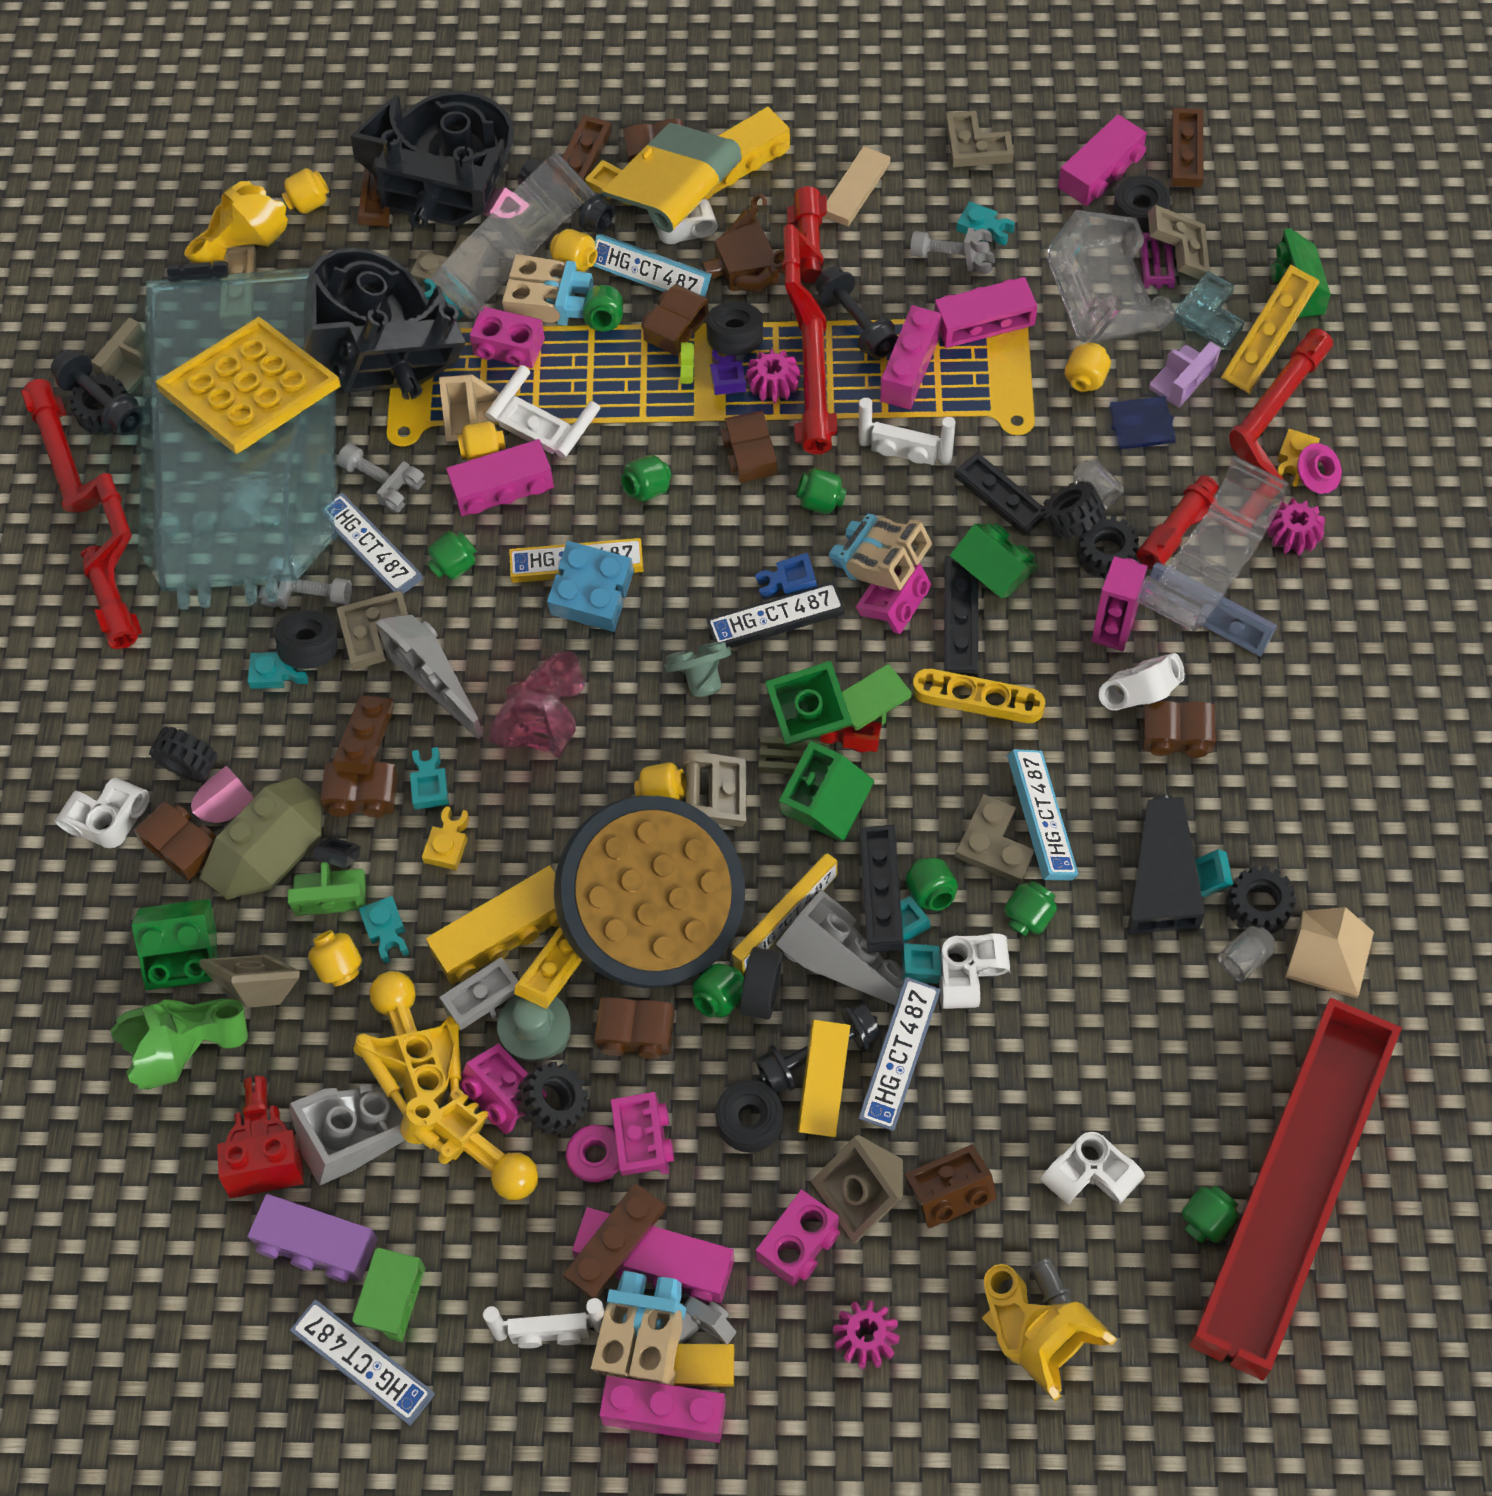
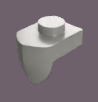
M690 1296L683 1305L687 1309L678 1344L687 1341L699 1329L727 1345L736 1334L735 1329L727 1321L729 1317L728 1312L715 1302L710 1301L706 1305Z

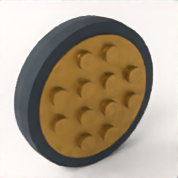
M629 797L599 809L588 817L571 836L563 849L555 873V910L558 922L569 945L596 972L616 982L634 987L659 988L671 986L686 981L707 969L724 953L731 943L739 927L744 909L745 883L743 871L736 850L728 836L713 819L698 808L669 797Z

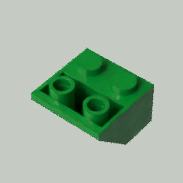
M1291 228L1284 229L1281 242L1276 245V261L1271 264L1272 281L1279 284L1290 264L1318 279L1319 284L1298 318L1324 315L1331 293L1316 245Z
M990 523L974 524L949 555L1000 598L1009 597L1040 566L1033 560L1035 554L1022 544L1017 546L1008 540L1010 534L996 523L993 525Z
M810 740L779 800L781 814L844 843L874 784V780L842 754Z
M210 899L138 909L131 926L145 991L213 981L200 967V959L218 958L217 931Z

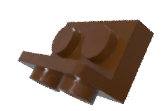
M973 1144L904 1174L909 1189L922 1209L924 1221L928 1228L947 1223L953 1218L976 1208H981L997 1198L992 1174Z

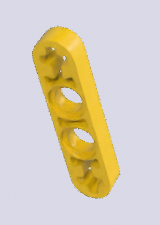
M936 669L920 670L913 679V694L915 698L926 704L1022 723L1037 722L1042 718L1045 709L1043 694L1033 688ZM926 681L933 682L930 691L923 690ZM943 684H947L946 695L942 694ZM958 686H964L971 691V695L966 699H959L953 695L952 691ZM991 693H999L1004 697L1005 702L1001 705L993 706L987 702L986 696ZM1011 697L1016 698L1014 708H1009ZM1027 701L1034 702L1032 711L1025 710Z

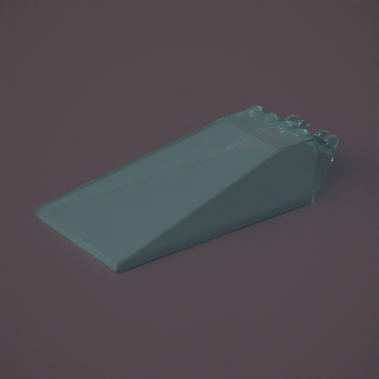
M312 267L229 274L225 278H215V276H212L211 279L189 281L182 279V281L170 282L168 279L146 281L142 405L144 416L141 438L138 550L162 591L177 590L179 609H189L190 589H198V602L200 607L205 608L210 607L211 587L245 585L247 603H256L258 583H266L265 593L268 601L276 602L278 600V582L298 580L330 542L337 540L335 531V497L337 496L336 390L236 455L161 394L155 383L161 377L257 317L262 318L304 350L305 288Z

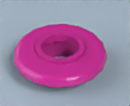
M1321 443L1310 444L1302 450L1297 463L1298 474L1302 483L1310 491L1318 494L1330 493L1336 489L1341 480L1342 470L1335 452ZM1318 461H1320L1324 466V475H1322L1318 470Z
M592 1124L582 1127L572 1135L567 1144L565 1157L569 1169L576 1177L587 1182H601L611 1178L619 1171L615 1130L605 1125ZM594 1145L604 1147L607 1152L604 1159L597 1163H591L585 1159L586 1150Z

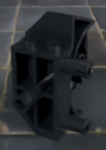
M466 91L440 92L422 99L403 114L399 96L395 95L350 136L354 158L377 178L376 194L380 196L381 209L388 207L392 212L409 215L408 221L415 228L418 227L421 219L420 229L426 228L429 220L459 226L484 213L514 148V127L509 114L497 102L481 94Z
M355 247L336 249L319 257L310 270L306 282L304 300V350L327 369L332 368V372L339 378L343 393L400 388L404 399L409 400L408 392L411 400L415 399L423 391L420 386L421 384L457 363L466 341L456 322L459 315L458 309L447 303L440 286L435 287L428 301L422 287L411 273L388 256L373 250Z

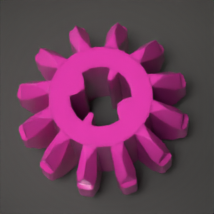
M772 348L769 354L759 351L757 359H750L746 373V382L750 385L752 395L759 394L762 402L767 398H771L775 404L779 397L788 401L790 393H796L798 389L800 370L795 357H787L785 350L779 354H776Z
M1294 497L1288 504L1281 501L1268 518L1267 536L1273 538V547L1282 545L1284 546L1285 554L1290 549H1293L1298 556L1303 553L1304 549L1311 552L1324 535L1325 517L1319 515V506L1308 507L1307 499L1302 504H1298Z
M868 1300L866 1310L861 1311L860 1305L857 1302H853L851 1304L853 1316L846 1311H841L839 1319L843 1324L834 1325L833 1334L842 1337L835 1342V1349L837 1351L848 1349L844 1355L846 1363L852 1362L856 1356L859 1357V1369H865L866 1359L871 1358L875 1368L881 1366L879 1353L889 1359L894 1356V1351L889 1345L899 1343L900 1336L891 1332L897 1328L898 1322L896 1319L885 1320L889 1310L886 1306H883L875 1313L873 1312L874 1301ZM861 1328H868V1333L871 1330L874 1331L872 1341L864 1342V1336L861 1340L858 1339Z

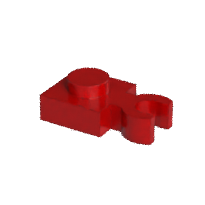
M871 722L859 730L849 726L821 735L819 741L827 744L843 742V748L853 749L857 752H877L882 723Z

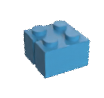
M567 541L558 567L560 575L556 574L547 600L550 614L615 632L623 607L622 598H626L634 573L632 558Z

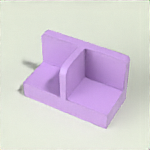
M1209 342L1200 353L1188 345L1183 346L1180 351L1172 349L1168 354L1166 366L1150 382L1149 389L1180 408L1216 368L1221 348Z

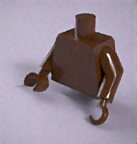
M760 193L752 198L751 208H745L726 232L714 242L715 258L704 261L701 264L703 271L712 274L710 279L723 276L728 289L731 291L743 290L759 293L770 285L779 284V273L785 275V271L782 270L784 250H778L773 253L759 221H755L757 219L755 214L759 210L757 208L758 200L761 198L762 205H767L766 196Z

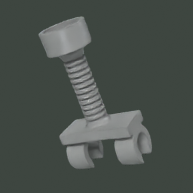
M968 228L964 243L932 240L929 238L928 232L914 231L912 235V256L925 257L927 252L930 251L946 254L952 253L955 255L961 254L966 256L967 270L969 272H973L976 269L977 272L982 274L992 271V264L982 263L983 261L995 263L994 254L989 251V242H992V236L986 229L975 231L974 228Z
M352 443L346 444L337 457V465L348 472L358 469L383 484L376 492L379 503L395 513H399L406 505L402 502L405 498L397 492L405 482L414 490H419L426 482L422 479L424 474L419 469L409 466L405 461L391 475L363 458V450Z
M274 557L271 558L267 570H271V577L281 580L279 588L264 585L261 587L258 598H262V605L272 608L279 606L280 609H286L292 592L330 597L332 604L345 606L349 604L351 599L352 583L350 580L335 578L332 584L296 579L299 570L295 561Z

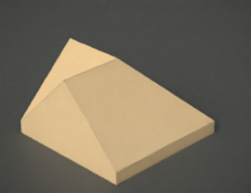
M1346 907L1302 911L1285 978L1357 999L1374 931Z

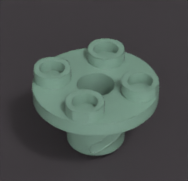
M716 641L698 646L699 653L693 654V651H680L667 655V663L664 664L666 672L681 671L685 674L692 696H710L722 688L717 669L719 659L732 654L730 646H726L725 642L717 643Z
M516 995L501 1010L497 1022V1031L501 1044L513 1059L525 1062H541L565 1050L571 1032V1020L566 1006L557 997L545 1009Z

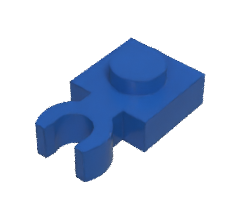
M808 553L777 562L778 571L764 570L755 575L759 585L769 583L768 586L759 589L763 599L774 597L781 589L784 590L785 595L818 586Z

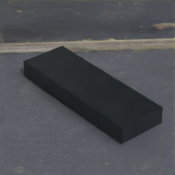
M978 452L954 471V478L1023 536L1044 520L1040 510L1042 505Z

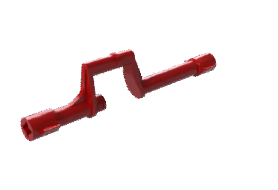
M806 186L795 191L794 205L787 207V225L783 227L784 261L782 262V270L785 271V288L793 305L799 329L802 332L805 412L802 415V422L794 424L795 443L803 444V449L807 453L818 455L828 452L832 447V436L837 433V413L830 414L827 411L824 333L827 328L826 317L812 294L801 284V281L806 283L816 282V279L822 273L821 268L824 265V258L820 253L819 226L822 223V217L827 214V195L821 196L817 188Z
M1312 328L1307 332L1291 353L1290 361L1241 424L1234 426L1230 431L1229 441L1234 452L1251 473L1263 480L1239 513L1234 516L1214 497L1219 489L1216 481L1209 476L1201 475L1194 484L1187 486L1182 500L1164 523L1157 525L1136 553L1137 558L1143 565L1148 566V569L1152 570L1157 562L1163 565L1167 563L1180 546L1181 538L1190 526L1204 520H1214L1231 533L1244 538L1267 507L1272 505L1273 499L1283 488L1285 481L1279 475L1257 439L1307 374L1314 372L1332 349L1333 340L1327 332L1318 328Z
M32 380L24 386L21 394L33 421L38 424L63 498L61 501L62 509L74 513L85 512L101 502L113 536L103 546L94 545L84 549L80 556L83 558L84 574L91 581L100 610L95 609L94 612L100 629L105 634L108 646L113 649L127 648L137 641L138 635L142 633L136 614L130 613L128 606L122 602L114 576V568L132 537L121 505V495L116 491L112 476L109 473L100 474L97 478L82 485L59 418L67 415L62 398L55 396L52 385L48 380Z

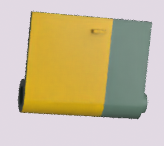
M669 123L601 192L606 197L647 209L653 223L662 231L670 233L736 167L742 159L741 149L732 139Z

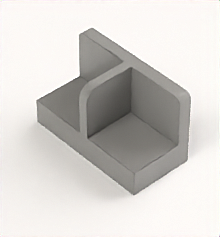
M500 957L439 998L446 1014L451 1016L460 1030H462L485 1014H488L492 1020L495 1019L497 1015L494 1008L515 995V985L518 979L503 958Z

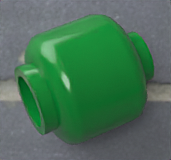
M598 285L588 290L585 295L582 313L585 323L593 330L599 332L612 331L618 327L623 317L624 302L621 294L617 289L608 285Z
M647 455L626 464L621 476L623 490L629 497L640 502H645L665 494L669 488L671 470L666 462H662L661 459L654 455Z
M812 468L808 474L803 472L797 487L796 497L800 498V505L803 508L829 515L833 512L835 506L842 507L847 489L841 487L842 479L838 474Z
M448 531L428 547V554L431 560L427 564L439 578L445 574L449 579L456 580L475 564L476 558L474 554L477 550L461 531L458 534Z
M922 858L917 860L911 866L905 879V885L913 899L924 910L939 911L947 908L953 902L958 889V883L947 864L939 858Z
M1031 881L1029 885L1019 884L1003 909L1005 915L1010 919L1007 926L1026 937L1028 932L1033 934L1043 933L1057 912V905L1053 901L1055 895L1034 881Z
M720 963L711 965L692 986L693 1003L697 1010L707 1017L722 1018L728 1016L741 1003L744 983L742 973L733 966Z
M1213 1185L1211 1189L1200 1187L1181 1211L1183 1219L1188 1223L1184 1230L1201 1244L1206 1239L1213 1243H1221L1240 1219V1215L1236 1210L1239 1204L1216 1185Z

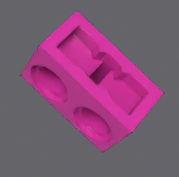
M483 306L469 335L474 355L486 360L494 359L507 362L513 366L519 367L523 365L529 368L534 367L545 340L541 319Z
M801 1189L756 1249V1260L792 1287L796 1285L800 1278L806 1281L818 1264L814 1259L821 1249L829 1250L840 1234V1231L837 1229L839 1216ZM809 1218H815L822 1223V1227L816 1232H808L801 1225ZM791 1248L796 1250L800 1257L793 1263H785L779 1258L781 1251Z

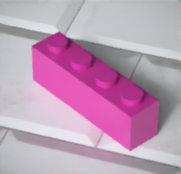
M586 1207L572 1249L575 1259L608 1218L609 1213ZM653 1226L615 1277L621 1279L623 1271L643 1274L647 1277L646 1282L653 1283L652 1288L656 1289L658 1277L674 1278L682 1283L681 1292L690 1294L689 1297L692 1296L706 1305L710 1301L722 1303L735 1261L734 1249Z

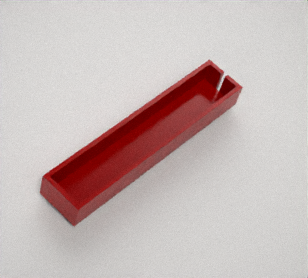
M1330 997L1321 1013L1189 1344L1190 1348L1221 1362L1228 1356L1232 1358L1229 1366L1262 1381L1272 1370L1402 1027Z

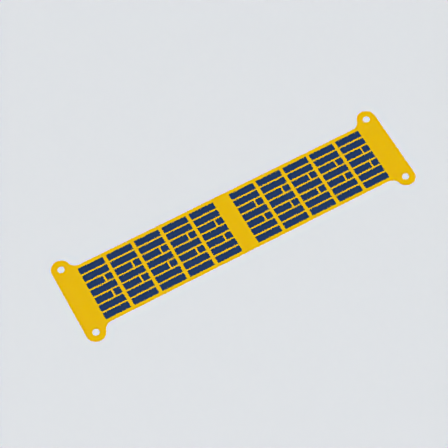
M906 319L891 320L895 325L894 332L898 337ZM855 320L827 321V328L824 333L827 411L830 414L836 412L837 419L859 418V402L862 398H869L872 400V418L988 416L997 420L1002 429L1012 435H1024L1034 427L1035 416L1028 327L945 348L940 336L913 406L909 410L880 402L881 378L892 352L884 358L874 359L869 353H862L858 348V339L863 330ZM797 321L763 322V340L761 345L748 354L736 355V361H742L745 380L750 359H757L759 351L769 354L772 348L776 354H779L785 350L787 357H795L800 370L798 389L796 393H790L788 401L779 397L775 404L771 398H767L762 402L759 394L752 395L748 382H746V392L714 395L710 373L713 349L707 341L706 323H703L689 340V343L694 344L693 383L680 384L681 352L678 355H673L644 341L642 324L618 325L612 331L607 332L595 331L588 325L543 326L545 340L534 367H527L530 370V374L514 395L569 424L575 423L590 401L600 406V410L591 423L725 421V418L761 410H763L766 420L802 419V415L805 412L802 332ZM459 328L466 343L457 363L421 384L420 386L423 391L420 396L411 400L408 392L410 398L406 400L403 398L400 388H390L387 420L388 440L396 446H409L415 443L426 429L433 426H444L439 377L472 374L498 392H501L519 367L507 362L494 359L486 360L474 355L469 336L472 328ZM718 352V355L720 356H727L725 354ZM1013 416H1021L1024 420L1023 424L1015 426L1011 423V418ZM491 421L494 425H499V422ZM401 427H408L410 434L406 437H401L398 435V430Z

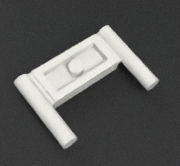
M520 365L489 407L485 416L493 422H499L501 428L528 442L540 439L545 451L551 454L556 452L558 456L566 458L600 410V406L590 401L573 426L569 425V423L514 396L530 374V370L527 367Z
M862 398L859 402L858 442L862 446L872 444L871 451L879 452L884 456H896L909 459L915 463L934 465L935 460L939 459L941 464L949 465L952 462L956 422L952 417L943 419L941 438L879 422L873 423L872 400Z
M592 1298L586 1305L588 1315L586 1313L515 1318L503 1321L498 1309L491 1306L484 1310L483 1317L496 1340L503 1341L509 1336L512 1344L518 1343L520 1348H537L542 1346V1341L557 1340L559 1345L579 1344L581 1338H590L589 1328H594L596 1332L600 1333L605 1311L602 1302L597 1298Z

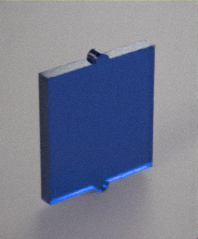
M1165 396L1110 402L1109 407L1113 420L1111 429L1115 430L1119 450L1176 442L1172 425L1174 416L1169 413Z

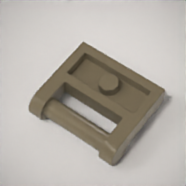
M702 752L684 753L682 766L686 769V803L707 814L717 824L742 827L746 822V758ZM701 768L709 769L708 807L700 806Z

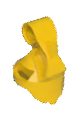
M250 181L238 182L221 195L222 202L215 208L208 229L189 243L184 255L191 263L211 262L213 264L214 261H225L226 251L230 247L254 244L269 247L286 229L288 218L285 215L286 205L280 200H272L270 196H266V191L261 185H253Z
M1005 1264L994 1265L985 1274L983 1282L990 1310L982 1319L996 1333L997 1341L1003 1353L1014 1364L1021 1365L1055 1402L1061 1397L1059 1368L1084 1343L1103 1346L1109 1344L1112 1346L1117 1341V1338L1082 1303L1028 1304L1027 1286L1024 1280L1010 1266ZM1013 1280L1012 1287L1008 1292L998 1293L999 1286L1003 1281Z

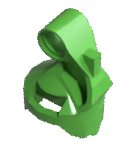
M165 999L158 1004H151L123 1013L116 1019L117 1023L110 1030L113 1040L120 1043L123 1049L133 1055L131 1058L132 1064L127 1070L129 1082L137 1084L138 1089L144 1090L176 1082L186 1062L204 1040L217 1043L218 1046L223 1048H235L245 1043L248 1039L243 1004L236 999H218L193 1005Z

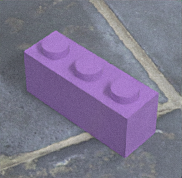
M269 1194L265 1195L247 1236L255 1245L257 1253L271 1259H277L278 1254L291 1259L290 1263L306 1271H312L313 1266L326 1270L325 1275L341 1283H347L348 1279L361 1281L378 1240L370 1228Z

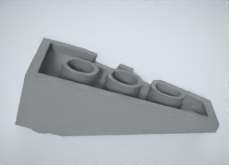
M413 615L382 618L376 622L387 657L477 739L482 736L478 717L436 639L438 635L434 628L426 621L421 623Z
M820 890L797 916L776 945L782 949L784 955L789 960L798 962L804 968L896 1005L903 984L902 969L896 962L884 960L879 952L868 953L866 938L853 926L857 920L839 903Z
M397 1082L398 1086L400 1087L399 1093L406 1102V1104H408L402 1086L400 1083ZM372 1084L359 1085V1088L354 1090L337 1091V1088L323 1089L290 1103L289 1106L301 1154L319 1186L354 1171L405 1141L400 1133L403 1114L392 1097H387L381 1087L372 1088ZM421 1085V1086H420L422 1089L431 1090V1089H430L429 1087H427V1086H424V1085ZM447 1089L442 1103L438 1106L439 1109L448 1104L450 1093Z

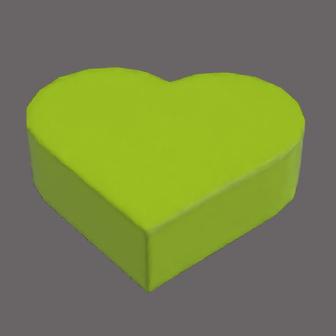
M681 342L680 384L693 383L694 344Z

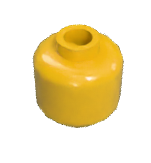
M304 168L285 179L284 188L286 192L282 193V197L290 210L296 208L300 213L307 214L326 203V194L329 193V188L318 171L313 172L308 168Z
M565 229L556 234L551 241L550 254L553 260L564 263L566 261L576 262L577 271H587L597 260L598 252L595 249V241L588 234L574 229Z
M1082 344L1072 351L1065 366L1064 374L1071 386L1078 391L1097 390L1103 385L1107 377L1111 360L1106 350L1099 344Z
M491 421L467 424L463 427L462 434H457L462 460L467 459V461L506 449L503 430L496 431L495 425Z
M672 762L647 766L641 770L639 780L634 783L635 795L663 796L683 801V797L686 796V774L683 769H678Z
M329 930L313 939L315 945L308 953V960L321 982L326 984L332 983L333 986L337 987L351 981L359 974L358 968L362 963V957L349 934H334L332 930Z

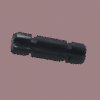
M214 261L213 264L211 262L184 264L183 267L180 264L167 266V276L170 282H183L184 279L186 281L213 279V277L222 279L228 278L230 275L229 265L226 261Z

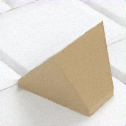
M472 374L439 377L446 442L458 441L457 434H462V429L467 424L491 421L485 416V413L500 392Z

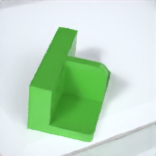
M889 664L842 692L853 723L852 727L855 730L861 729L874 720L882 723V725L885 724L886 713L911 698L910 689Z
M322 862L321 872L297 874L294 876V889H288V903L295 916L359 911L358 908L366 906L365 872L363 869L331 871L328 862Z
M377 1248L353 1316L354 1324L382 1331L387 1339L403 1342L426 1269L422 1260L418 1257Z

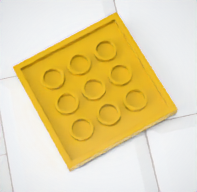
M260 317L252 320L155 381L157 389L161 394L236 455L341 387L338 376Z

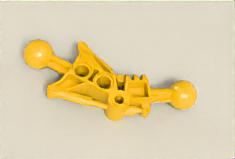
M387 971L380 974L371 984L369 990L370 1003L377 1012L389 1017L395 1036L377 1038L367 1034H359L353 1051L356 1055L363 1058L387 1097H392L403 1114L400 1124L402 1137L409 1143L424 1144L429 1149L434 1148L439 1152L438 1160L442 1164H448L452 1159L456 1160L465 1151L491 1172L492 1186L499 1196L509 1201L522 1200L529 1196L538 1184L537 1165L530 1157L520 1152L507 1153L505 1155L482 1137L479 1133L486 1122L489 1112L485 1110L475 1114L479 1107L478 1103H471L465 1106L469 1096L459 1089V1082L462 1080L459 1027L453 1018L449 1016L439 1027L417 1031L410 1012V1008L416 998L415 985L409 976L399 971ZM409 1054H415L420 1058L411 1057ZM397 1082L401 1084L408 1104H406V1102L400 1095V1087L398 1086ZM449 1082L451 1093L448 1098V1104L439 1109L438 1106L442 1103ZM421 1085L427 1086V1087H429L431 1090L422 1089L420 1086H421Z

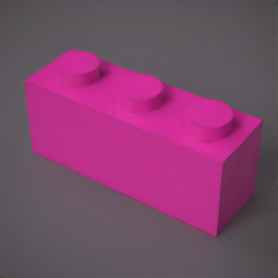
M1119 114L1116 115L1061 166L1058 188L1085 206L1089 205L1095 198L1099 199L1114 180L1118 181L1122 178L1126 169L1133 162L1137 163L1141 160L1146 151L1144 145L1147 132Z
M1022 277L1014 280H1005L1002 283L987 287H977L971 291L956 295H946L935 300L934 311L942 313L940 336L945 348L1034 326L1037 303L1026 278Z
M911 305L881 378L880 402L911 410L940 338L942 313Z
M540 439L446 468L450 486L461 516L478 514L485 509L500 504H510L516 499L532 494H541L548 489L554 488L551 468Z
M1114 556L1102 588L1091 642L1124 652L1136 617L1148 566L1139 564L1133 559H1123Z
M606 1376L599 1416L605 1426L720 1443L726 1399L725 1393Z

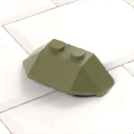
M296 777L265 786L216 837L200 879L226 900L236 898L239 895L273 889L322 837L321 795Z

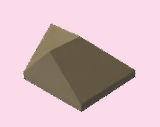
M267 954L200 959V967L231 999L240 1001L247 1008L281 1005L299 979L300 970Z
M860 1135L855 1136L811 1180V1183L829 1209L839 1216L840 1225L853 1243L858 1242L903 1198V1159Z

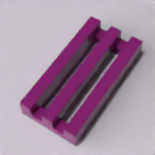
M1139 233L1138 244L1143 289H1149L1150 285H1155V289H1162V285L1174 288L1175 272L1172 245L1163 242L1166 276H1161L1158 240L1150 237V233ZM1147 240H1151L1154 276H1150Z

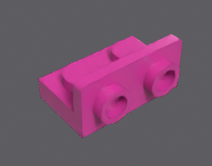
M919 563L918 566L914 565L915 570L901 591L870 584L855 607L860 616L887 621L894 633L901 634L931 587V582L921 564ZM894 570L897 577L901 574L902 570Z
M499 1043L466 1063L459 1086L463 1093L469 1096V1099L479 1104V1108L482 1111L486 1110L489 1112L487 1118L492 1124L496 1125L504 1134H508L513 1130L517 1119L525 1115L524 1112L518 1113L516 1106L521 1102L516 1100V1093L520 1091L517 1089L519 1083L523 1081V1078L528 1073ZM542 1089V1094L545 1100L547 1093Z
M655 1092L611 1099L621 1175L659 1169L662 1175L669 1174L668 1162L674 1161V1152L671 1138L665 1139L663 1126L669 1125L666 1103L660 1104Z

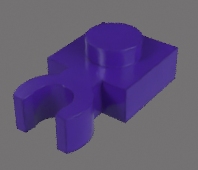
M713 349L710 373L714 395L746 392V380L742 361H736V355L720 356Z

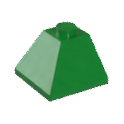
M831 661L765 681L767 694L786 747L853 725Z

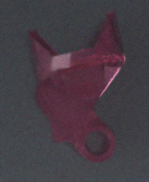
M563 651L553 655L537 670H532L525 681L515 683L506 688L507 700L491 724L490 742H495L503 748H517L528 745L541 751H550L554 756L560 758L576 731L575 720L560 698L577 695L585 687L583 673L578 656L575 653ZM534 732L547 734L549 739L535 736Z

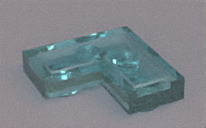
M1209 271L1206 272L1175 309L1172 318L1224 349H1227L1241 332L1245 322L1221 308L1233 294L1235 285Z

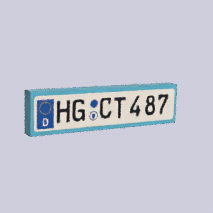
M603 234L596 235L595 249L598 252V256L593 265L594 267L663 292L678 284L703 297L706 296L712 274Z
M1013 749L1007 757L1043 880H1073L1079 874L1043 753L1037 750Z

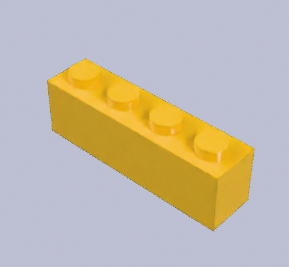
M769 107L764 108L718 135L734 140L741 149L742 159L704 199L711 198L716 192L733 185L738 179L752 171L758 170L765 163L782 156L790 149V128Z
M550 865L425 938L431 954L451 985L465 981L476 974L480 968L496 961L500 957L504 959L509 954V951L517 946L532 943L539 937L541 932L549 927L560 926L554 902L555 872Z

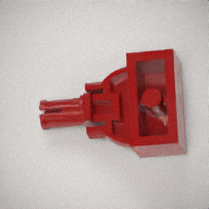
M255 1076V1085H253L252 1078H246L243 1081L245 1088L244 1119L240 1112L235 1113V1125L230 1130L226 1142L217 1144L218 1176L229 1199L304 1184L303 1159L294 1132L289 1130L280 1120V1112L277 1106H270L269 1112L267 1079L263 1076Z

